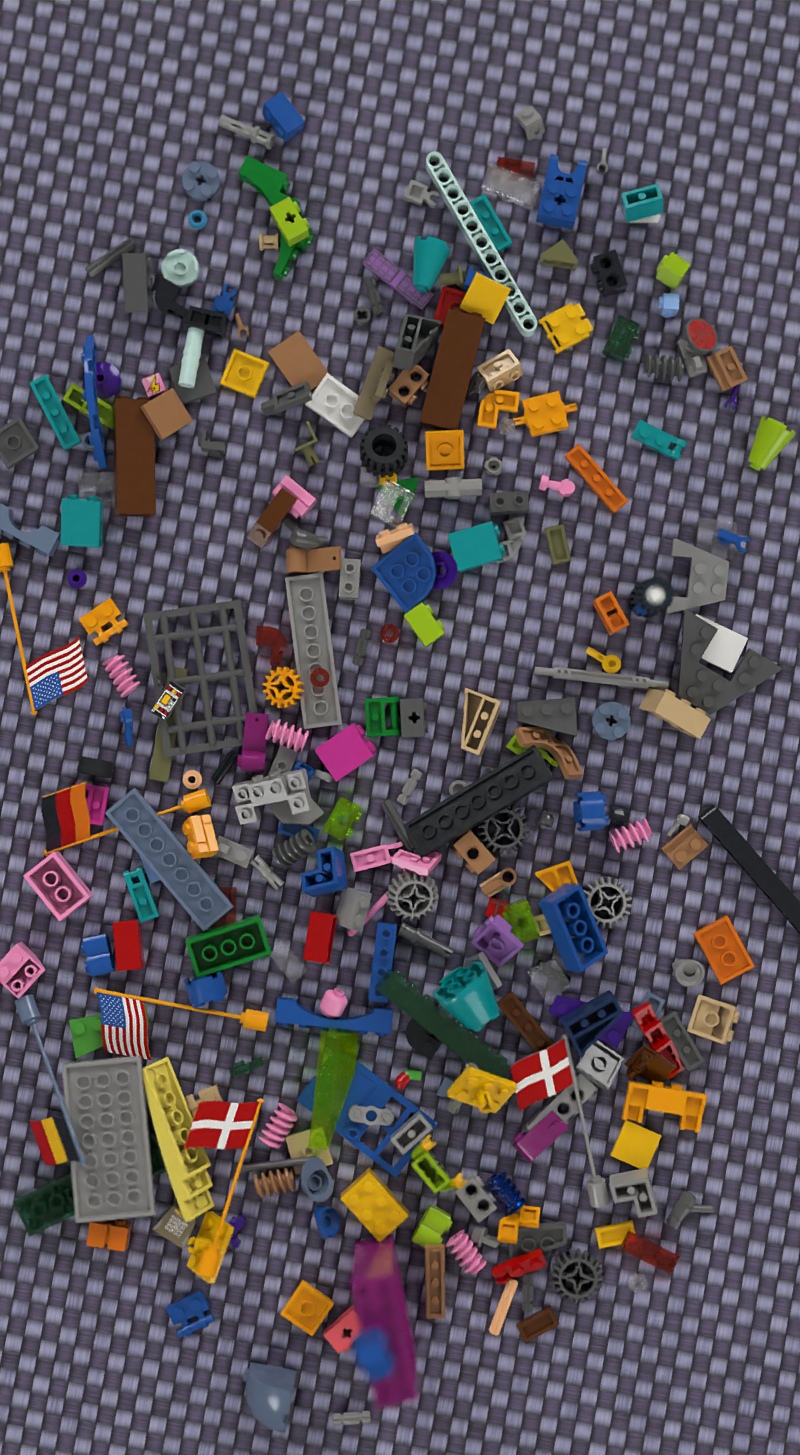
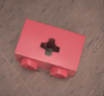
M353 1304L324 1329L323 1336L338 1354L343 1350L347 1351L350 1349L355 1335L361 1333L356 1306ZM344 1328H346L347 1330L351 1328V1332H344Z

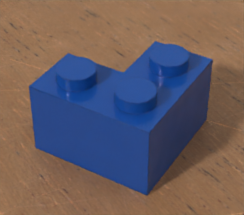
M334 846L317 850L318 869L301 873L303 892L316 897L348 889L344 852Z
M379 1326L358 1333L354 1338L353 1349L361 1370H365L369 1383L393 1374V1365H396L393 1353H388L386 1334L380 1331Z

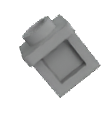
M532 106L515 114L517 122L525 130L529 141L545 132L542 117Z

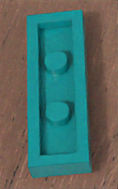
M483 194L470 201L471 207L497 252L499 253L511 246L513 242L486 195Z

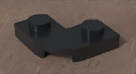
M419 1006L407 1025L406 1038L414 1050L431 1060L441 1045V1042L426 1033L436 1016Z

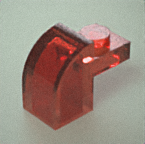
M257 626L256 645L258 647H271L270 665L279 667L280 662H283L284 655L280 648H288L285 636L274 627Z

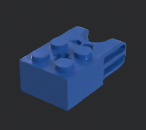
M551 154L536 222L573 230L587 161L580 160L573 173L565 174L558 167L559 157Z

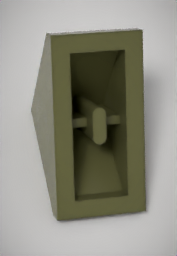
M562 239L541 254L539 264L576 270L578 259L564 239Z

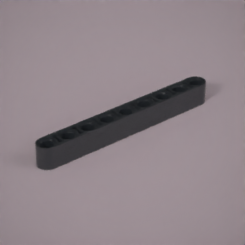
M711 804L698 816L699 820L800 934V901L714 804Z

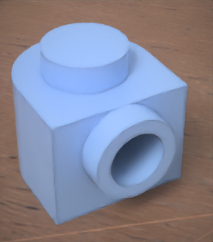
M663 293V296L659 297L658 308H661L662 317L671 318L677 315L679 310V294Z

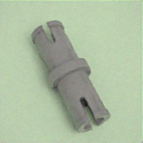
M259 854L250 862L261 874L260 877L262 879L265 878L275 891L285 883L273 871L274 868L272 866L269 867Z

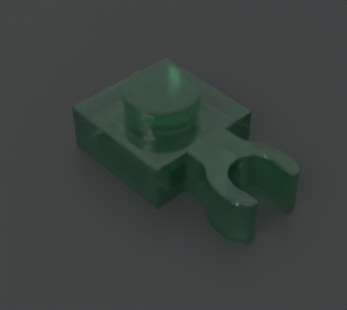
M262 1057L248 1062H244V1060L238 1061L230 1069L231 1076L234 1078L263 1066L264 1061Z

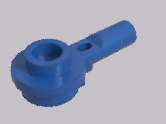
M123 707V711L119 712L120 722L125 724V745L128 746L133 745V717L131 708L126 709V707Z

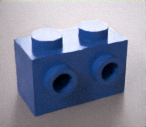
M280 92L264 103L262 111L264 119L271 123L276 135L282 138L284 142H287L303 131L304 119L283 92Z

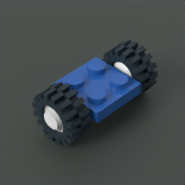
M651 577L635 587L630 593L629 606L632 608V612L636 616L648 618L665 611L670 607L674 598L671 584H668L667 580H663L660 577Z

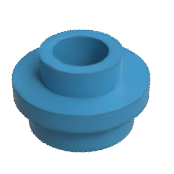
M194 210L189 214L188 222L192 228L202 229L207 224V216L201 210ZM201 218V222L196 223L195 219Z

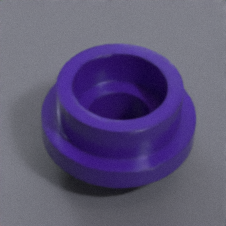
M75 569L68 574L67 580L71 587L78 589L86 584L87 576L82 570ZM76 575L80 576V580L78 582L74 581V577Z

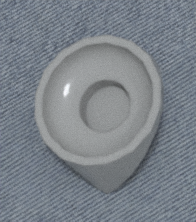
M683 959L672 963L676 979L681 985L694 987L702 982L705 976V967L700 962Z

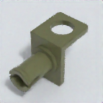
M460 264L456 272L440 273V286L457 284L459 290L463 291L462 288L467 271H462Z
M307 421L306 425L313 440L293 449L294 453L299 450L300 452L303 451L310 467L314 465L311 457L315 464L320 462L313 448L314 443L318 442L309 421Z

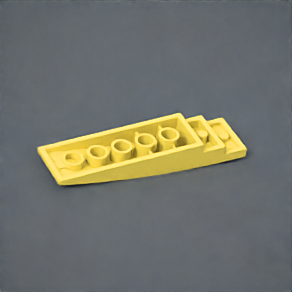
M165 1057L142 1068V1075L163 1160L184 1220L188 1222L215 1206L208 1190L213 1184L206 1169L211 1166L204 1147L183 1149L193 1118L187 1107L169 1057Z

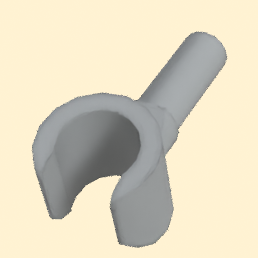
M607 148L602 149L601 160L596 168L597 173L600 166L605 167L604 174L607 173Z
M679 814L674 826L667 835L671 837L680 824L687 826L690 820L689 816Z

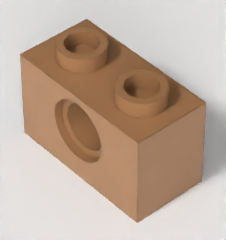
M471 830L453 844L455 849L452 851L459 859L463 857L468 862L465 866L472 874L476 872L479 875L496 860ZM470 848H476L478 851V855L474 859H470L467 856Z

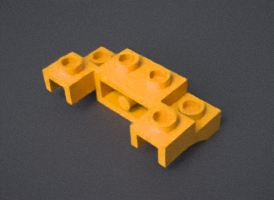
M628 1080L621 1118L626 1121L630 1119L642 1123L644 1108L680 1115L678 1126L680 1130L688 1129L700 1133L707 1095L705 1093L687 1091L683 1089L682 1085L678 1084L665 1086L663 1082L655 1080L652 1083Z

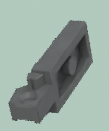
M303 382L273 394L271 400L261 403V410L268 416L311 401L310 384Z

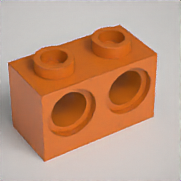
M612 591L596 598L592 602L610 636L630 625Z

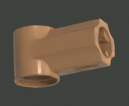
M506 867L480 883L479 886L488 899L504 888L513 885L517 875L513 868ZM504 872H512L513 879L505 881L502 877Z

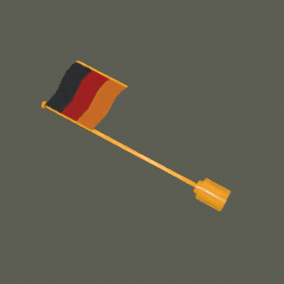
M86 782L42 797L41 813L47 838V849L44 850L45 856H49L54 851H59L119 830L117 827L90 836V815L85 797ZM206 788L184 795L181 805L158 812L157 814L161 816L181 808L190 814L211 807V800Z

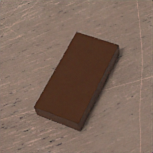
M550 1305L516 1323V1327L525 1343L560 1325Z

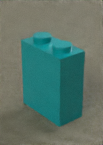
M68 494V497L62 498L60 545L99 548L103 545L104 500H98V496H87V499L79 498L77 494Z
M490 521L448 534L458 572H465L504 560L503 555L506 552L503 543H499L498 537L501 534L498 525H494Z

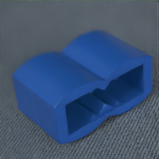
M108 933L84 938L83 943H81V951L87 957V962L84 963L86 973H89L90 977L116 971Z

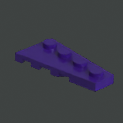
M557 994L548 1012L560 1018L587 1002ZM624 1012L598 1039L617 1049L633 1019L632 1013Z

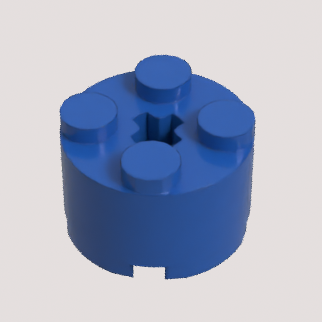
M600 791L575 793L574 797H577V801H573L575 823L580 825L577 828L579 832L602 830L604 826L609 824L608 815L605 814L604 807L607 806L606 795H602Z
M222 970L199 978L194 974V979L189 980L188 977L184 980L190 1004H193L194 1008L202 1007L208 1001H213V1003L224 1000V996L228 993Z

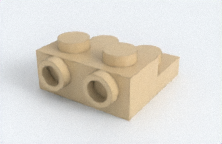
M699 994L687 1031L726 1045L727 1041L731 1042L734 1031L731 1028L733 1023L738 1022L740 1012H737L738 1007Z

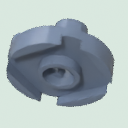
M202 161L191 162L182 176L184 190L190 198L196 201H206L208 198L214 197L220 189L221 183L218 171L210 163ZM203 177L206 183L198 185L197 179Z
M617 702L601 704L595 709L591 719L594 731L605 740H615L623 737L628 731L631 721L629 711ZM610 716H614V720H616V724H612V726H608L609 723L606 722V718H610Z

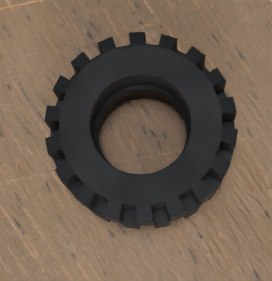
M380 424L378 428L373 426L371 431L367 430L365 432V436H362L360 443V460L368 473L372 471L373 476L377 477L379 474L381 478H385V475L392 477L393 473L397 475L400 473V469L403 470L408 456L407 438H404V433H399L397 427L392 429L391 425L388 424L387 427H383V424ZM379 446H388L394 450V453L384 457L377 455L374 449Z

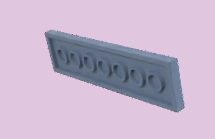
M136 788L132 789L105 812L203 931L234 907L195 859H192L185 846Z

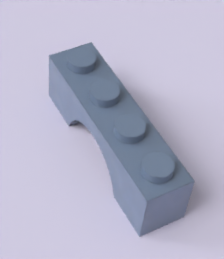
M0 503V530L3 531L2 535L11 540L13 537L19 539V544L28 549L30 546L36 548V553L44 557L47 554L53 557L61 543V535L43 525L32 532L18 530L13 521V510Z

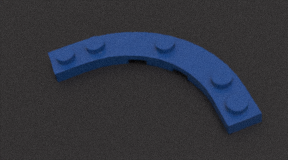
M94 335L86 336V342L83 343L84 353H81L86 388L83 390L84 402L87 401L91 428L89 440L90 444L94 445L95 448L93 450L94 461H98L99 468H107L108 455L100 417L98 416V399L95 383L98 350Z

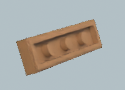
M425 1244L426 1319L445 1318V1244Z

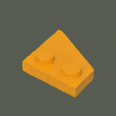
M570 860L535 872V875L552 892L566 883L578 884Z

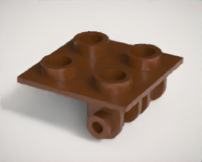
M645 1044L624 1063L628 1067L626 1073L628 1078L634 1079L639 1074L650 1083L653 1080L661 1082L676 1068L673 1063Z

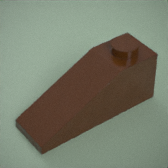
M282 487L256 521L247 538L260 548L269 545L298 498Z

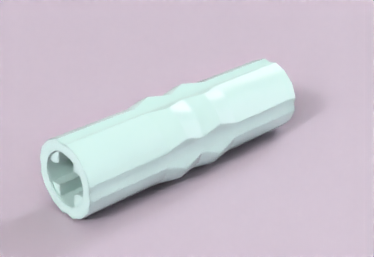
M188 328L178 382L182 387L194 388L204 336V331L199 328Z

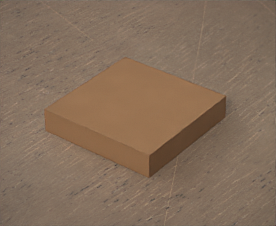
M173 388L140 407L160 440L193 421Z

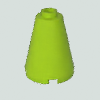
M763 415L749 454V466L757 471H760V469L765 470L794 438L796 432L794 430L790 432L786 429V425L770 417L766 418Z

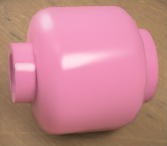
M335 988L324 993L319 1004L323 1015L334 1019L343 1014L348 1000L342 990Z

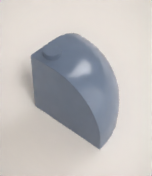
M250 1363L249 1369H245L243 1381L247 1382L246 1398L249 1409L256 1420L263 1426L273 1431L285 1433L296 1370Z

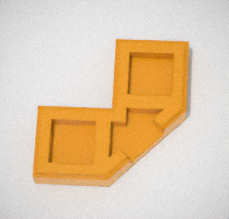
M520 1205L513 1213L503 1217L499 1221L497 1241L517 1244L519 1226L538 1228L540 1207Z

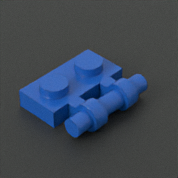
M202 1289L166 1306L173 1325L181 1323L183 1328L177 1330L179 1338L185 1335L189 1336L193 1334V1331L201 1327L204 1329L215 1321L213 1314L206 1316L204 1313L210 1306ZM197 1315L199 1320L190 1324L188 1319Z

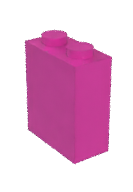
M350 724L315 749V752L336 782L376 755V747L370 740L367 741L364 736L365 731L359 724Z

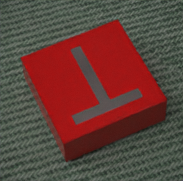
M490 897L485 916L495 917L498 914L504 919L508 902Z

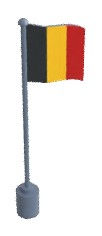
M33 995L23 996L15 1001L22 1024L32 1026L64 1116H53L43 1120H29L44 1164L56 1165L67 1161L79 1162L80 1165H85L87 1160H84L35 1025L38 1023V1019L41 1018Z

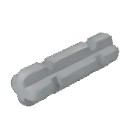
M417 769L412 770L411 777L408 778L402 789V794L397 798V801L403 805H406L409 795L411 796L418 783L417 780L422 775V772Z
M359 1411L343 1413L344 1415L335 1413L332 1416L334 1426H341L342 1423L344 1425L360 1424V1422L370 1423L371 1421L370 1411H362V1413H359Z

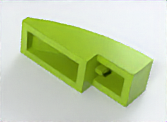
M72 383L62 401L89 416L87 401L84 402L83 389ZM97 398L100 422L113 430V407Z

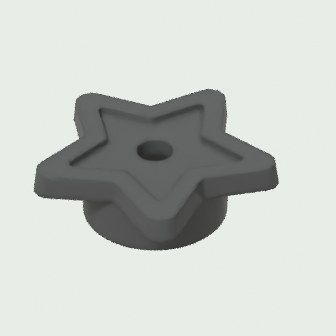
M477 371L470 379L468 395L474 392L480 394L485 387V378L480 377Z

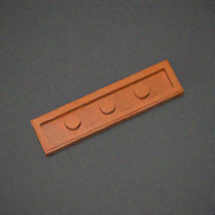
M580 444L564 456L613 514L628 502V499Z

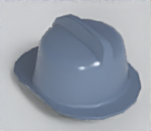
M312 1157L302 1167L301 1186L303 1191L316 1202H323L330 1197L333 1190V1181L324 1162L317 1157Z

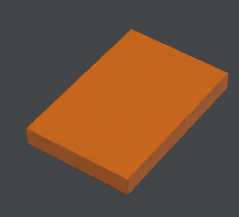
M727 915L693 933L720 985L755 967Z

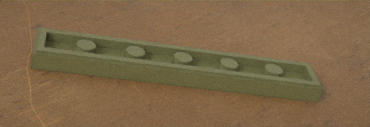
M175 667L176 678L187 677L188 669ZM167 673L166 685H167L168 682H169L168 673ZM182 698L181 701H180L181 709H182L183 698ZM174 711L167 720L168 726L175 725ZM159 723L149 779L169 782L173 756H164ZM177 732L169 733L172 749L175 748Z

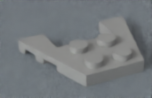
M673 539L671 556L691 558L688 592L686 598L674 597L665 613H673L725 600L729 561L681 540Z

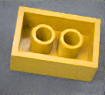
M370 1167L341 1193L340 1199L379 1243L409 1216V1210Z

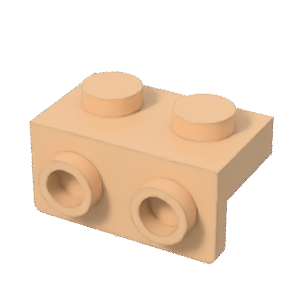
M403 523L396 526V529L390 531L386 529L376 535L375 541L377 546L381 548L382 553L392 551L409 536L413 535L415 532L413 524Z

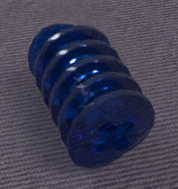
M500 1171L488 1178L484 1184H492L489 1191H497L494 1197L501 1196L498 1203H506L503 1210L510 1209L508 1215H512L522 1208L526 1198L521 1196L520 1190H516V1184H511L512 1179L510 1177L506 1178L507 1172Z

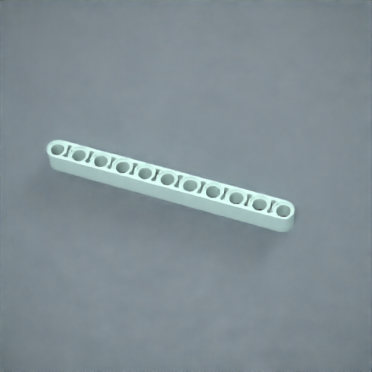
M438 152L429 153L426 157V170L486 275L513 291L514 295L507 297L504 306L519 332L525 337L532 336L537 328L536 317L444 158ZM437 161L439 165L432 166L430 162ZM441 177H446L448 181L441 182L439 179ZM455 193L458 197L452 199L448 195ZM464 209L467 211V213L465 215H461L458 213V211ZM472 225L475 226L477 229L475 231H469L467 227ZM484 242L486 246L481 248L477 246V243ZM493 258L495 263L489 264L486 262V259ZM497 274H502L505 278L503 280H498L495 276ZM520 306L524 311L517 313L514 308ZM531 323L533 328L526 329L523 324Z

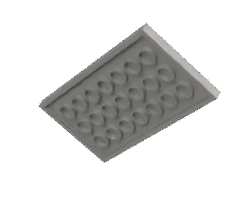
M131 1056L63 1063L65 1107L84 1160H87L85 1165L71 1161L76 1223L155 1215L156 1208L145 1089L142 1075V1057Z

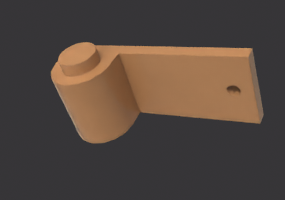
M292 545L286 550V573L288 574L341 570L340 546L305 550Z

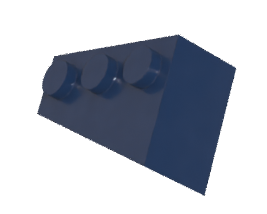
M608 990L560 1017L559 1020L582 1058L586 1054V1050L592 1044H595L600 1035L605 1030L607 1031L624 1012L613 993Z

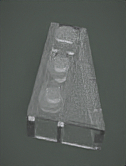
M490 163L481 188L489 195L495 196L496 194L505 201L514 202L524 208L533 210L537 204L544 182Z

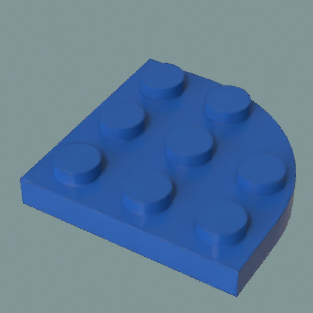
M416 532L371 567L372 571L405 613L409 612L427 597L436 577L434 557Z

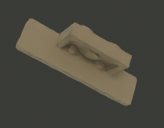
M381 346L377 347L354 408V415L370 421L377 403L381 398L384 399L388 392L387 382H391L395 373L392 370L394 352Z

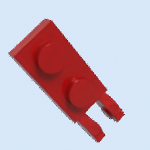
M537 1249L498 1264L492 1268L491 1273L496 1283L503 1285V1283H508L510 1278L520 1277L534 1270H540L547 1266V1262L542 1250Z

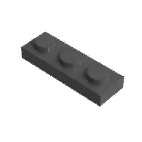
M675 1011L659 1019L688 1072L705 1062Z

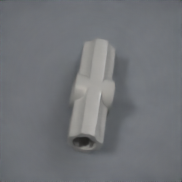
M450 477L444 480L424 481L425 498L445 497V499H460L469 496H482V479Z

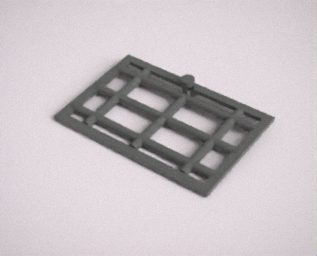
M240 599L143 613L156 700L162 693V686L166 685L167 679L165 675L160 674L156 643L163 642L169 681L172 679L179 685L200 683L205 716L204 721L183 724L179 702L174 709L175 725L168 726L167 721L164 722L159 718L164 756L171 757L243 746V722H245L246 714L242 715L237 677L244 676L249 712L257 713ZM234 609L235 624H228L226 610ZM219 611L221 626L199 629L197 614ZM189 615L191 630L169 632L167 618ZM160 619L162 634L154 635L152 620ZM233 631L238 633L243 669L235 670L230 632ZM222 633L228 671L206 674L200 636ZM193 637L198 675L176 678L171 640ZM229 678L235 716L213 719L207 681ZM236 724L238 739L216 742L214 727ZM206 728L208 743L186 746L184 731ZM177 732L179 747L171 749L169 733Z

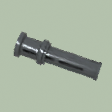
M405 920L402 921L396 933V936H402L410 940L411 944L418 943L448 960L451 957L449 953L452 954L454 948L423 934L420 928L416 929L406 924Z

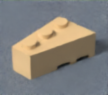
M465 688L461 749L482 757L503 704L501 701Z
M649 688L639 709L649 711L656 718L663 719L671 724L672 727L691 737L701 739L711 718L705 715L706 712L697 707L695 709L692 708L689 701L683 698L677 699L675 697L676 694L668 689L661 691Z

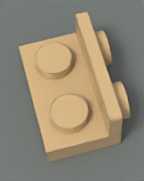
M510 349L477 367L480 376L485 378V383L490 393L501 389L523 375L521 364Z

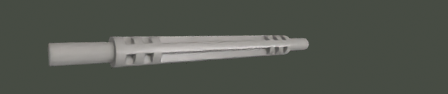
M535 667L534 674L553 676V678L645 689L649 687L668 688V681L651 680L649 677L554 667V669Z

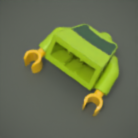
M428 1135L412 1150L411 1156L415 1161L411 1165L435 1194L439 1190L445 1192L455 1188L462 1189L468 1180L461 1178L462 1173H458L454 1179L449 1178L446 1169L430 1151L436 1145V1142L433 1143L429 1138L431 1135Z

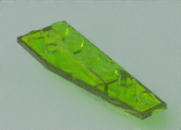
M320 1030L308 1148L328 1150L355 1074L358 1033Z

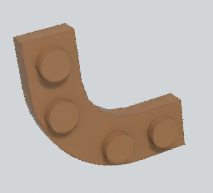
M517 727L514 731L521 747H532L535 745L552 754L558 762L565 779H580L584 775L571 748L563 740L560 742L553 737L552 732L539 727Z

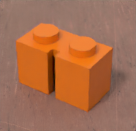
M124 1219L91 1221L86 1246L104 1248V1244H108L107 1249L125 1252L128 1247L132 1223H127Z

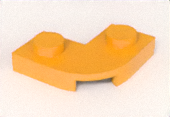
M494 390V392L486 395L480 403L477 427L496 429L498 411L517 413L520 393Z

